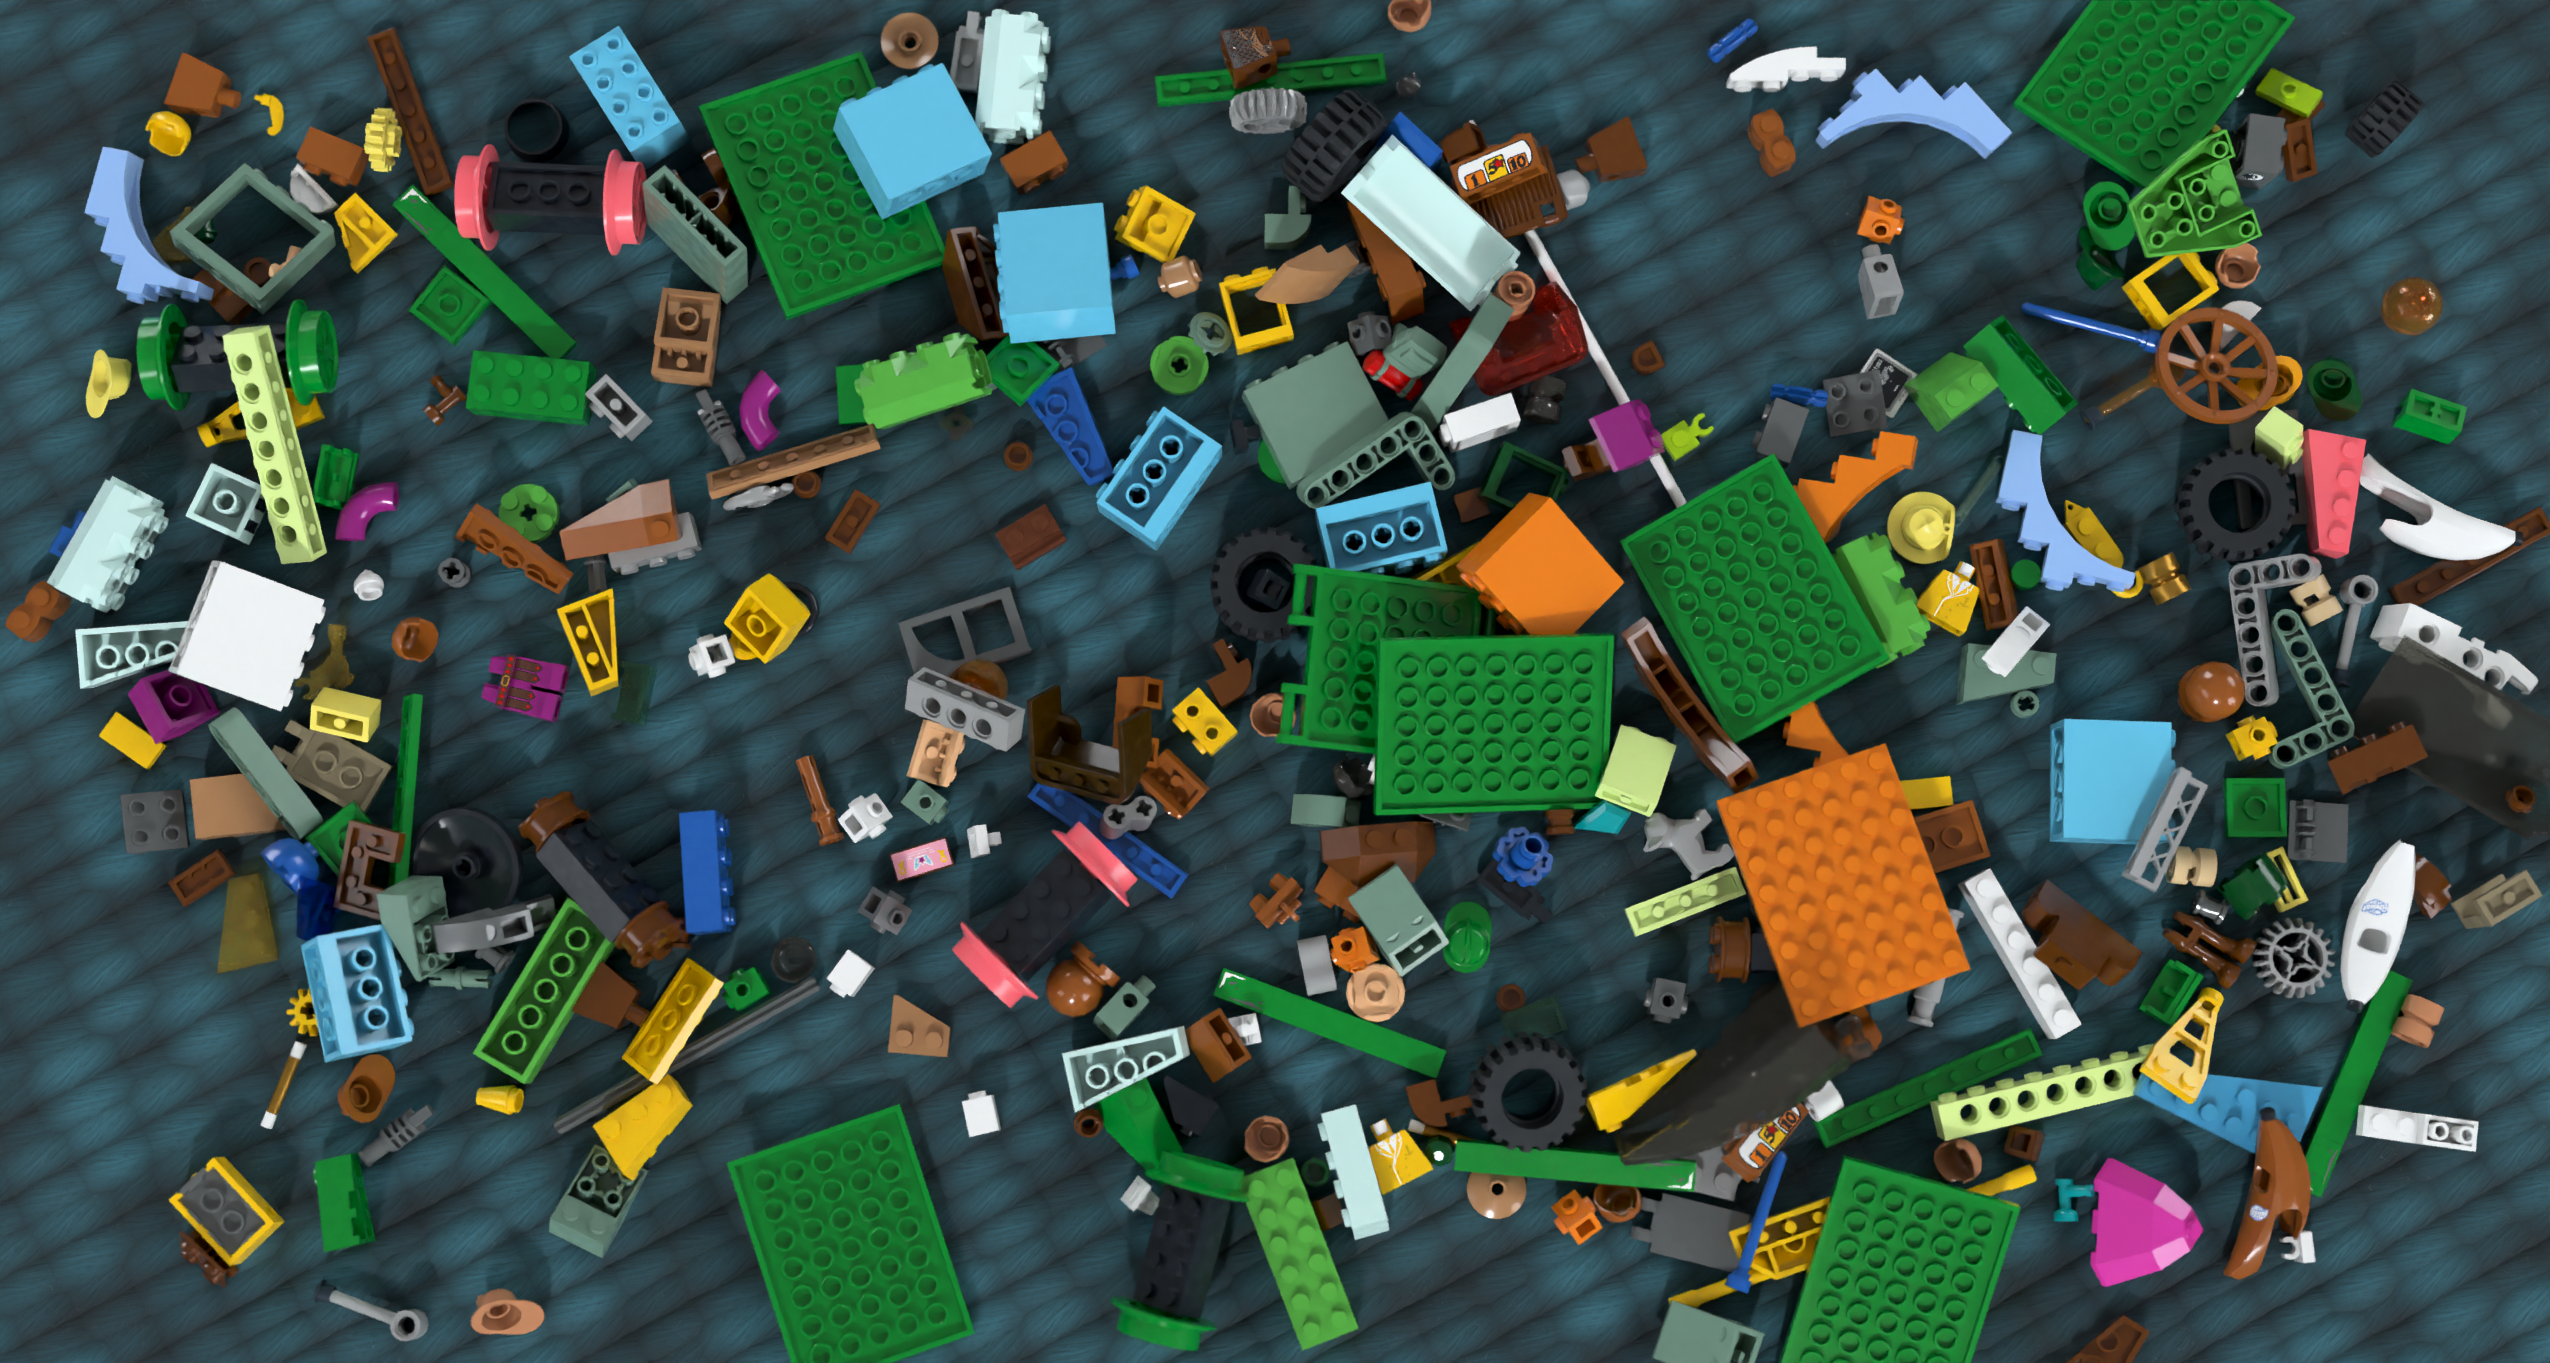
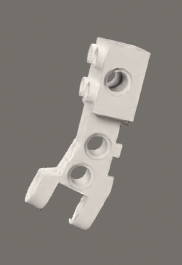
M2412 603L2382 606L2370 638L2378 641V646L2390 652H2396L2397 650L2405 654L2404 659L2410 662L2421 664L2422 661H2426L2453 673L2475 695L2473 711L2492 726L2502 729L2512 717L2510 710L2495 698L2507 681L2522 690L2521 693L2526 695L2530 694L2537 685L2538 679L2511 654L2502 650H2497L2495 654L2483 648L2485 642L2477 638H2472L2470 642L2459 637L2462 627ZM2464 653L2468 659L2466 665L2463 662ZM2486 672L2489 676L2488 683H2486L2484 679V675Z

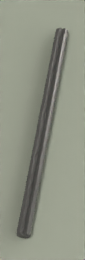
M809 977L683 1047L664 1076L818 992L820 986L814 977ZM638 1072L553 1120L554 1127L559 1134L564 1133L651 1085L653 1082Z

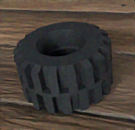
M2392 81L2347 127L2345 136L2370 158L2376 157L2416 118L2422 110L2424 102L2400 81Z

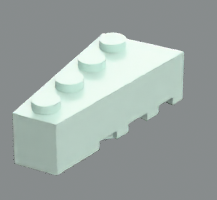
M188 621L76 629L80 689L94 688L172 662Z
M1184 1026L1062 1053L1075 1112L1189 1056L1190 1051Z
M1356 1104L1322 1113L1323 1123L1317 1125L1322 1142L1328 1140L1331 1150L1325 1154L1330 1170L1336 1169L1338 1180L1333 1181L1338 1199L1343 1197L1346 1209L1341 1210L1345 1226L1352 1227L1355 1240L1389 1231L1388 1218Z

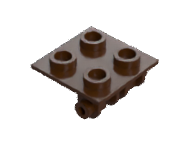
M196 1229L188 1236L183 1231L180 1232V1248L182 1249L180 1254L191 1265L197 1263L204 1270L202 1275L212 1285L218 1283L225 1288L226 1276L233 1278L239 1272L236 1265L230 1266L218 1253L210 1257L215 1249L210 1246Z

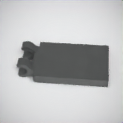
M1661 1193L1660 1201L1641 1197L1642 1206L1640 1209L1654 1212L1650 1230L1632 1226L1630 1238L1650 1242L1648 1251L1729 1272L1737 1269L1739 1261L1728 1232L1748 1224L1749 1214Z

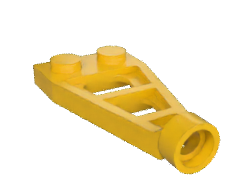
M285 388L296 430L325 418L316 396L310 405L303 406L297 401L293 389ZM239 401L215 419L197 426L198 433L207 448L218 443L248 439L246 429H236L233 418L241 413ZM215 428L220 430V435L217 436Z
M2203 988L2197 1000L2150 1048L2139 1070L2188 1104L2196 1101L2207 1078L2217 1013L2224 1001L2223 995L2213 988ZM2190 1020L2204 1028L2201 1040H2198L2184 1030ZM2177 1041H2180L2194 1051L2192 1067L2170 1053V1048Z

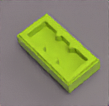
M2274 68L2270 69L2256 89L2257 96L2301 117H2309L2323 97L2322 91Z

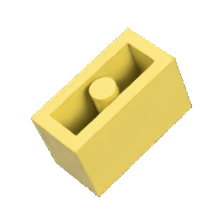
M323 687L311 704L310 729L368 743L380 725L381 700Z

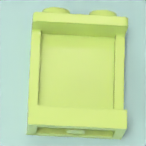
M1621 725L1614 738V745L1595 796L1650 817L1658 804L1676 745L1669 743L1664 738L1642 733L1638 728Z

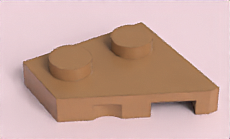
M894 995L888 1052L948 1057L951 1027L908 1002L903 997Z

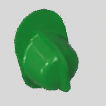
M2110 181L2099 182L2092 186L2085 195L2083 205L2090 234L2094 242L2102 249L2114 251L2127 246L2134 238L2136 230L2127 206L2130 198L2126 190L2118 183Z
M1470 901L1461 902L1452 907L1446 916L1444 935L1448 939L1449 944L1443 947V956L1450 967L1462 973L1474 972L1480 969L1489 956L1492 930L1491 918L1486 909L1481 905Z

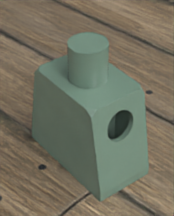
M1142 975L1134 985L1127 981L1096 1014L1092 1023L1110 1040L1116 1041L1147 1007L1150 1001L1146 997L1155 989V984L1145 975ZM1130 1000L1133 1006L1131 1008L1127 1007L1123 1002Z

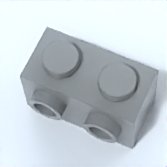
M607 374L585 393L592 401L589 407L600 418L606 415L612 421L609 428L620 439L626 435L633 441L653 422Z

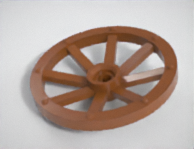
M2199 308L2186 312L2168 326L2157 344L2155 367L2158 380L2164 392L2182 411L2204 422L2231 424L2243 421L2256 414L2268 402L2276 387L2278 366L2270 342L2255 324L2235 312L2221 308ZM2202 321H2213L2209 354H2206L2188 325ZM2223 323L2237 329L2247 337L2225 355L2219 353ZM2178 331L2198 361L2169 352L2172 339ZM2254 345L2259 352L2264 369L2231 367L2230 362ZM2169 363L2195 371L2197 375L2181 386H2178L2172 376ZM2227 377L2264 379L2259 395L2253 400ZM2201 383L2207 384L2208 408L2190 399L2186 393ZM2218 385L2244 407L2236 410H2219Z

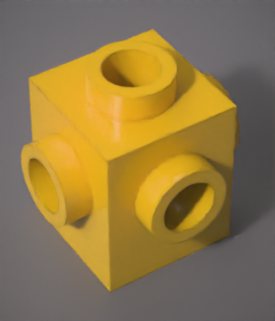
M2253 715L2237 722L2238 729L2226 734L2238 761L2251 755L2254 756L2255 760L2272 753L2269 747L2278 743L2276 740L2278 736L2272 722H2267L2265 716L2255 720Z

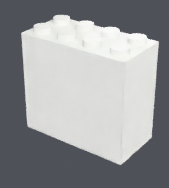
M212 560L172 660L169 672L281 711L283 706L287 707L292 699L293 690H290L294 678L299 679L302 673L304 663L301 662L303 654L305 651L309 652L313 645L315 635L312 634L315 623L320 624L326 611V607H323L324 600L227 563Z

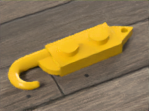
M2068 500L2064 501L2066 523L2063 526L2069 535L2093 556L2121 569L2124 562L2123 554L2089 507L2085 509ZM2139 570L2135 571L2136 584L2134 587L2124 589V592H2112L2122 598H2132L2138 595L2144 584Z

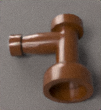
M435 375L430 380V383L437 388L444 399L437 405L428 404L422 410L438 427L444 422L443 414L460 400L464 402L467 397L456 385L450 388L443 382L440 375Z

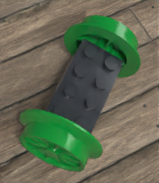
M296 299L290 306L287 323L188 327L180 308L175 304H169L165 306L160 317L144 318L138 330L137 364L142 387L148 398L151 400L166 399L171 408L176 411H182L186 408L191 392L236 390L231 378L228 357L224 351L222 335L238 328L269 325L285 388H292L297 401L303 406H308L312 403L315 394L332 393L337 383L339 356L336 331L332 318L326 310L310 311L303 300Z
M1163 1150L1158 1168L1145 1170L1144 1174L1146 1176L1162 1181L1164 1185L1134 1298L1111 1297V1303L1120 1310L1116 1325L1117 1330L1129 1336L1158 1345L1196 1351L1199 1348L1202 1332L1216 1329L1217 1325L1201 1317L1231 1200L1240 1202L1250 1201V1198L1240 1190L1245 1171L1221 1162L1172 1150Z

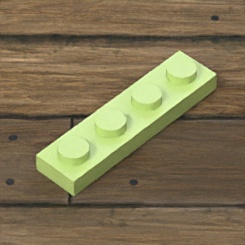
M1734 866L1624 910L1636 937L1745 895L1746 892Z

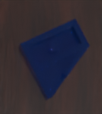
M302 875L300 876L297 894L296 937L309 941L316 936L332 933L341 909L333 907L337 887Z

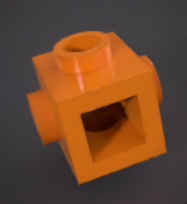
M1869 196L1859 219L1857 234L1866 236L1871 241L1877 243L1891 244L1894 234L1900 235L1905 219L1901 218L1902 206L1889 199L1881 200Z
M1364 926L1357 929L1354 927L1343 929L1339 932L1338 936L1331 938L1333 948L1330 949L1332 960L1336 966L1338 965L1347 972L1356 973L1363 971L1367 968V964L1380 960L1375 941Z
M1575 1189L1551 1206L1557 1216L1553 1221L1563 1235L1569 1232L1578 1245L1603 1228L1594 1214L1597 1211L1595 1205L1588 1196L1582 1199Z

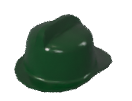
M2081 227L2078 230V238L2083 250L2076 262V268L2084 282L2091 290H2098L2113 278L2122 279L2125 276L2124 271L2117 263L2113 252L2099 247L2094 242L2089 228Z
M2329 355L2325 360L2314 363L2308 369L2306 376L2307 385L2314 403L2322 415L2334 421H2346L2353 418L2360 411L2362 396L2353 368L2348 362Z

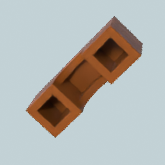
M1145 676L1118 677L1113 748L1118 749L1117 723L1145 707L1151 708V710H1162L1164 680ZM1152 738L1153 752L1146 768H1157L1159 739Z

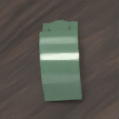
M1289 186L1288 214H1265L1264 249H1290L1299 245L1307 237L1311 227V215H1300V213H1306V195H1300V190L1296 186Z
M1294 794L1291 824L1335 829L1359 826L1361 802L1336 796Z

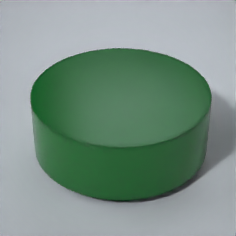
M2031 560L2018 561L2010 573L2012 584L2020 590L2033 589L2037 586L2041 577L2039 566Z

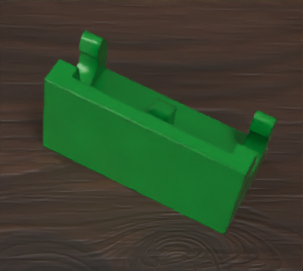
M2411 388L2398 406L2402 410L2394 419L2393 426L2449 444L2462 431L2467 407Z
M322 444L312 494L315 504L320 507L339 510L344 507L352 496L359 459L358 453L347 448L342 450L331 445Z
M2168 959L2137 1009L2164 1027L2173 1026L2204 976L2177 960L2174 962Z

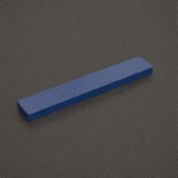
M1037 782L1027 796L1071 828L1080 821L1124 866L1171 899L1189 875L1128 831L1124 832L1117 839L1104 837L1099 831V822L1103 814L1074 793L1041 785Z

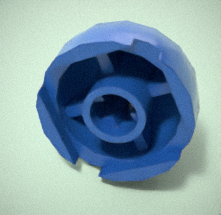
M283 838L271 843L261 852L267 864L283 879L282 882L297 897L303 893L305 894L316 883L319 876V865L315 858L319 856V853L308 841L303 845L296 839Z

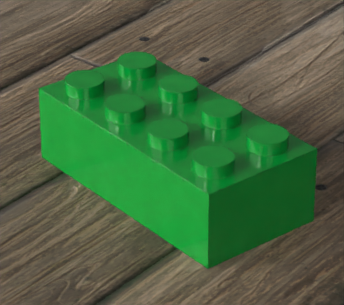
M2004 315L1988 324L1963 346L1967 350L1965 353L1968 358L1982 362L1999 385L1998 388L2005 395L2004 400L2011 409H2017L2024 417L2023 423L2031 432L2036 431L2040 436L2078 404L2075 398Z
M473 350L466 408L476 415L589 426L591 416L589 405L592 401L585 393L595 384L596 368L586 361Z

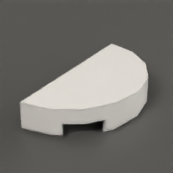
M297 164L290 175L292 177L290 181V194L294 201L305 204L315 214L329 213L338 208L339 205L300 164Z
M2240 300L2230 302L2221 309L2235 312L2251 320L2261 308L2252 302ZM2224 323L2219 351L2239 332L2237 329Z

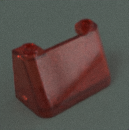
M1556 281L1546 284L1535 291L1532 299L1534 312L1524 315L1518 320L1506 323L1491 350L1472 375L1479 389L1485 395L1495 396L1576 364L1587 355L1588 343L1578 308ZM1465 317L1448 323L1456 344L1462 338L1473 318Z

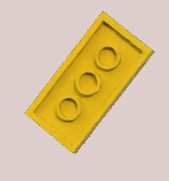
M687 957L623 1054L622 1059L649 1081L658 1085L662 1077L668 1072L669 1066L679 1051L685 1046L686 1040L696 1025L702 1020L703 1014L711 1002L717 997L724 983L697 962Z

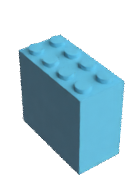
M943 63L933 66V64L926 65L917 72L918 74L909 78L907 75L901 76L894 80L892 85L884 89L876 87L859 100L855 98L848 99L838 109L833 130L881 219L984 174L992 155Z
M1103 203L998 212L999 224H993L997 245V250H995L996 264L999 272L997 283L1001 298L999 309L1003 332L1009 333L1011 344L1116 334Z
M2063 719L2051 724L2050 842L2137 845L2173 770L2176 769L2175 760L2171 759V748L2175 746L2176 734L2174 730H2171V722ZM2171 817L2168 821L2169 829L2176 827L2175 820L2171 819ZM2165 834L2161 836L2158 844L2168 842Z

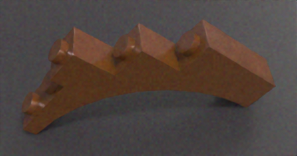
M1643 617L1623 631L1621 636L1635 662L1633 666L1642 684L1661 702L1669 720L1689 739L1696 756L1734 794L1739 793L1757 780L1759 777L1751 760L1725 733L1695 695L1668 655L1652 624Z

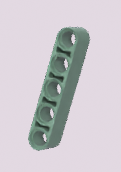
M231 708L208 725L210 732L294 839L301 840L323 824V819L318 810L237 708Z

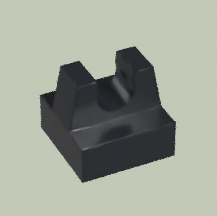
M1243 419L1231 421L1229 425L1235 455L1246 453L1249 448L1248 443L1257 442L1261 437L1259 426L1244 427Z

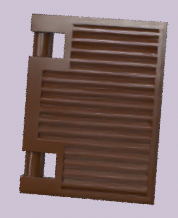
M1547 145L1541 146L1539 149L1548 172L1469 205L1505 239L1539 227H1549L1564 221L1569 216ZM1449 180L1452 190L1460 197L1455 180ZM1553 202L1556 212L1543 216L1541 206Z

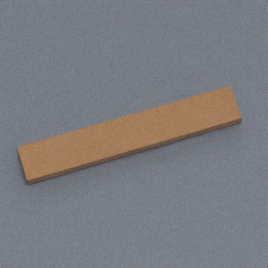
M873 423L707 473L706 478L710 496L713 500L881 449L876 428Z

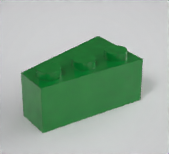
M358 1153L316 1161L315 1169H313V1178L318 1189L324 1252L376 1241Z

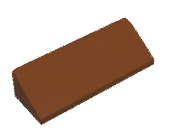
M1993 539L1969 545L1973 567L1975 568L1976 583L1980 589L1979 598L1986 631L2009 627L2019 614L2013 584L2010 579L2004 541L2002 539Z

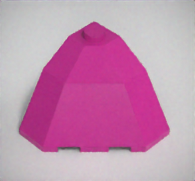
M2112 1158L2106 1160L2094 1178V1191L2099 1193L2098 1210H2093L2092 1233L2097 1234L2095 1252H2091L2090 1265L2102 1286L2108 1287L2160 1271L2188 1253L2200 1237L2203 1228L2192 1207L2164 1183Z

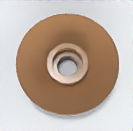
M903 13L895 16L885 25L881 34V47L885 57L890 63L902 69L912 70L925 66L933 59L938 49L939 40L936 28L929 19L917 13ZM909 40H913L916 42V45L913 48H907L906 43Z
M1471 1172L1467 1181V1196L1473 1208L1481 1215L1492 1219H1502L1511 1216L1522 1206L1526 1196V1182L1522 1176ZM1496 1183L1501 1184L1503 1187V1191L1499 1195H1494L1492 1192V1186Z

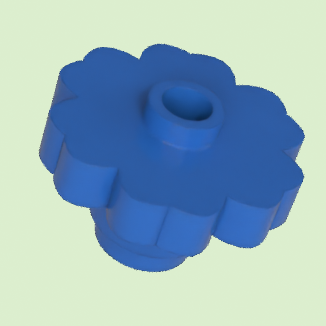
M1525 827L1511 828L1495 844L1493 857L1496 861L1500 862L1497 866V871L1508 882L1517 880L1521 887L1537 885L1542 877H1545L1551 871V864L1553 863V856L1546 852L1549 849V843L1543 839L1540 833L1534 832L1530 834Z

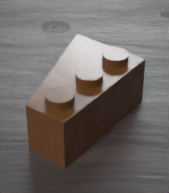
M2403 720L2387 727L2389 733L2377 737L2375 732L2359 739L2360 745L2349 749L2348 745H2344L2330 751L2332 757L2327 758V762L2342 794H2346L2352 788L2364 783L2368 784L2377 780L2376 778L2395 772L2428 757L2413 724L2406 725Z

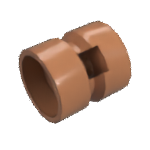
M1521 271L1506 273L1501 277L1493 292L1494 296L1515 309L1508 321H1515L1522 317L1535 295L1533 280Z
M2407 994L2401 1007L2404 1015L2397 1017L2391 1034L2416 1046L2429 1048L2435 1034L2431 1028L2439 1024L2444 1008L2422 997Z

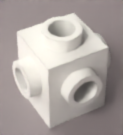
M713 634L697 638V644L689 648V662L692 669L697 671L698 676L707 673L709 678L727 673L725 669L727 666L735 663L733 648L728 642L726 634L714 638Z
M874 793L867 798L861 795L848 804L849 809L838 821L853 842L857 843L869 835L873 839L887 829L884 824L893 816L878 795Z

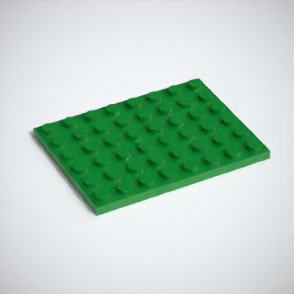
M2092 0L2015 100L2013 107L2143 190L2195 142L2207 137L2292 25L2295 17L2269 0Z
M862 51L699 106L701 118L714 149L723 163L727 180L786 320L940 266L944 261L945 246L926 201L924 200L887 218L881 219L833 130L838 109L843 102L851 98L859 100L865 97L870 90L877 87Z
M1774 453L1620 541L1723 730L1735 744L1742 742L1890 660L1883 644Z
M1611 633L1378 638L1374 814L1404 815L1592 809L1604 800L1596 797L1595 793L1609 759L1614 635Z
M900 1104L727 1163L791 1363H893L975 1333Z
M1843 1155L1779 1363H1971L2021 1207L2013 1202Z

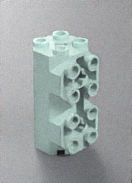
M995 9L992 10V16L986 17L975 123L982 136L983 133L988 134L989 141L995 143L1023 144L1024 138L1027 137L1028 142H1030L1035 137L1040 136L1042 132V120H1040V112L1038 110L1044 109L1045 92H1043V84L1040 81L1047 80L1048 64H1046V55L1044 53L1049 54L1051 37L1049 36V27H1045L1044 22L1038 21V14L1033 12H1022L1021 15L1009 14L1006 10Z
M114 476L111 477L110 481L106 479L47 583L83 603L91 604V607L105 613L110 609L117 611L125 600L124 593L128 586L132 585L139 576V570L135 568V561L140 557L147 559L151 555L156 537L168 525L169 519L164 517L165 510L161 508L164 503Z

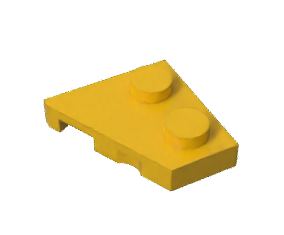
M356 193L334 212L337 224L342 232L344 245L350 256L351 267L357 274L398 236Z

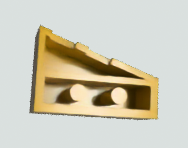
M612 588L557 609L559 619L591 697L619 686L615 604Z
M667 1074L660 1080L658 1085L654 1083L593 1125L623 1175L633 1181L639 1174L640 1168L649 1157L652 1158L657 1151L655 1149L667 1134H671L693 1105L678 1081Z

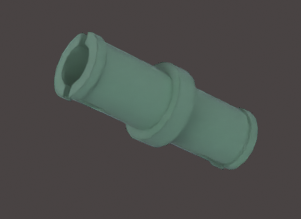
M458 966L456 969H441L429 976L434 977L433 980H429V984L431 987L450 986L455 987L457 990H464L466 987L491 988L493 979L488 978L493 976V972L491 969L470 970L466 969L465 966Z

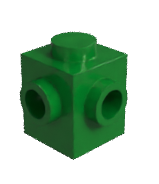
M752 967L746 972L741 968L727 976L729 981L723 984L726 990L723 993L726 1003L731 1009L735 1007L737 1011H743L772 994L758 967Z

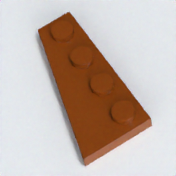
M478 503L470 510L454 537L461 542L467 539L477 544L476 550L485 555L491 552L501 557L502 564L511 569L521 568L525 570L527 578L557 594L561 593L574 574L562 562L553 559L540 546L528 541L515 528L506 525L495 517L492 511L483 508Z

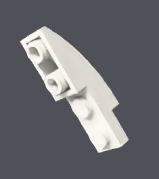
M1817 47L1786 49L1759 57L1741 66L1730 74L1726 82V88H1734V91L1747 92L1752 90V88H1763L1765 92L1780 91V88L1785 87L1788 77H1791L1793 81H1806L1809 77H1818L1821 81H1835L1841 78L1846 70V58H1817Z
M2026 606L1981 659L1986 662L1990 670L2006 677L2050 624Z
M2359 1105L2356 1135L2476 1152L2478 1122Z

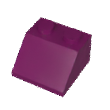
M1641 399L1629 401L1589 419L1613 472L1636 467L1665 452L1663 438L1659 431L1654 429L1650 420V411L1641 402Z
M169 670L141 678L128 693L155 744L182 736L220 713L203 683L169 672Z

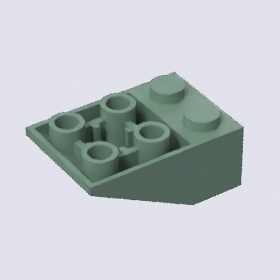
M1397 864L1347 898L1388 964L1401 977L1449 944L1440 926Z
M412 875L377 894L381 923L416 981H422L455 961V952L438 953L436 951L432 929L433 923L450 919L447 911L446 891L441 876Z
M595 1144L550 1217L549 1232L603 1258L617 1235L648 1170L641 1167L638 1171L639 1174L632 1181L623 1175L609 1151Z
M1671 1300L1652 1357L1665 1363H1755L1765 1333L1745 1324Z

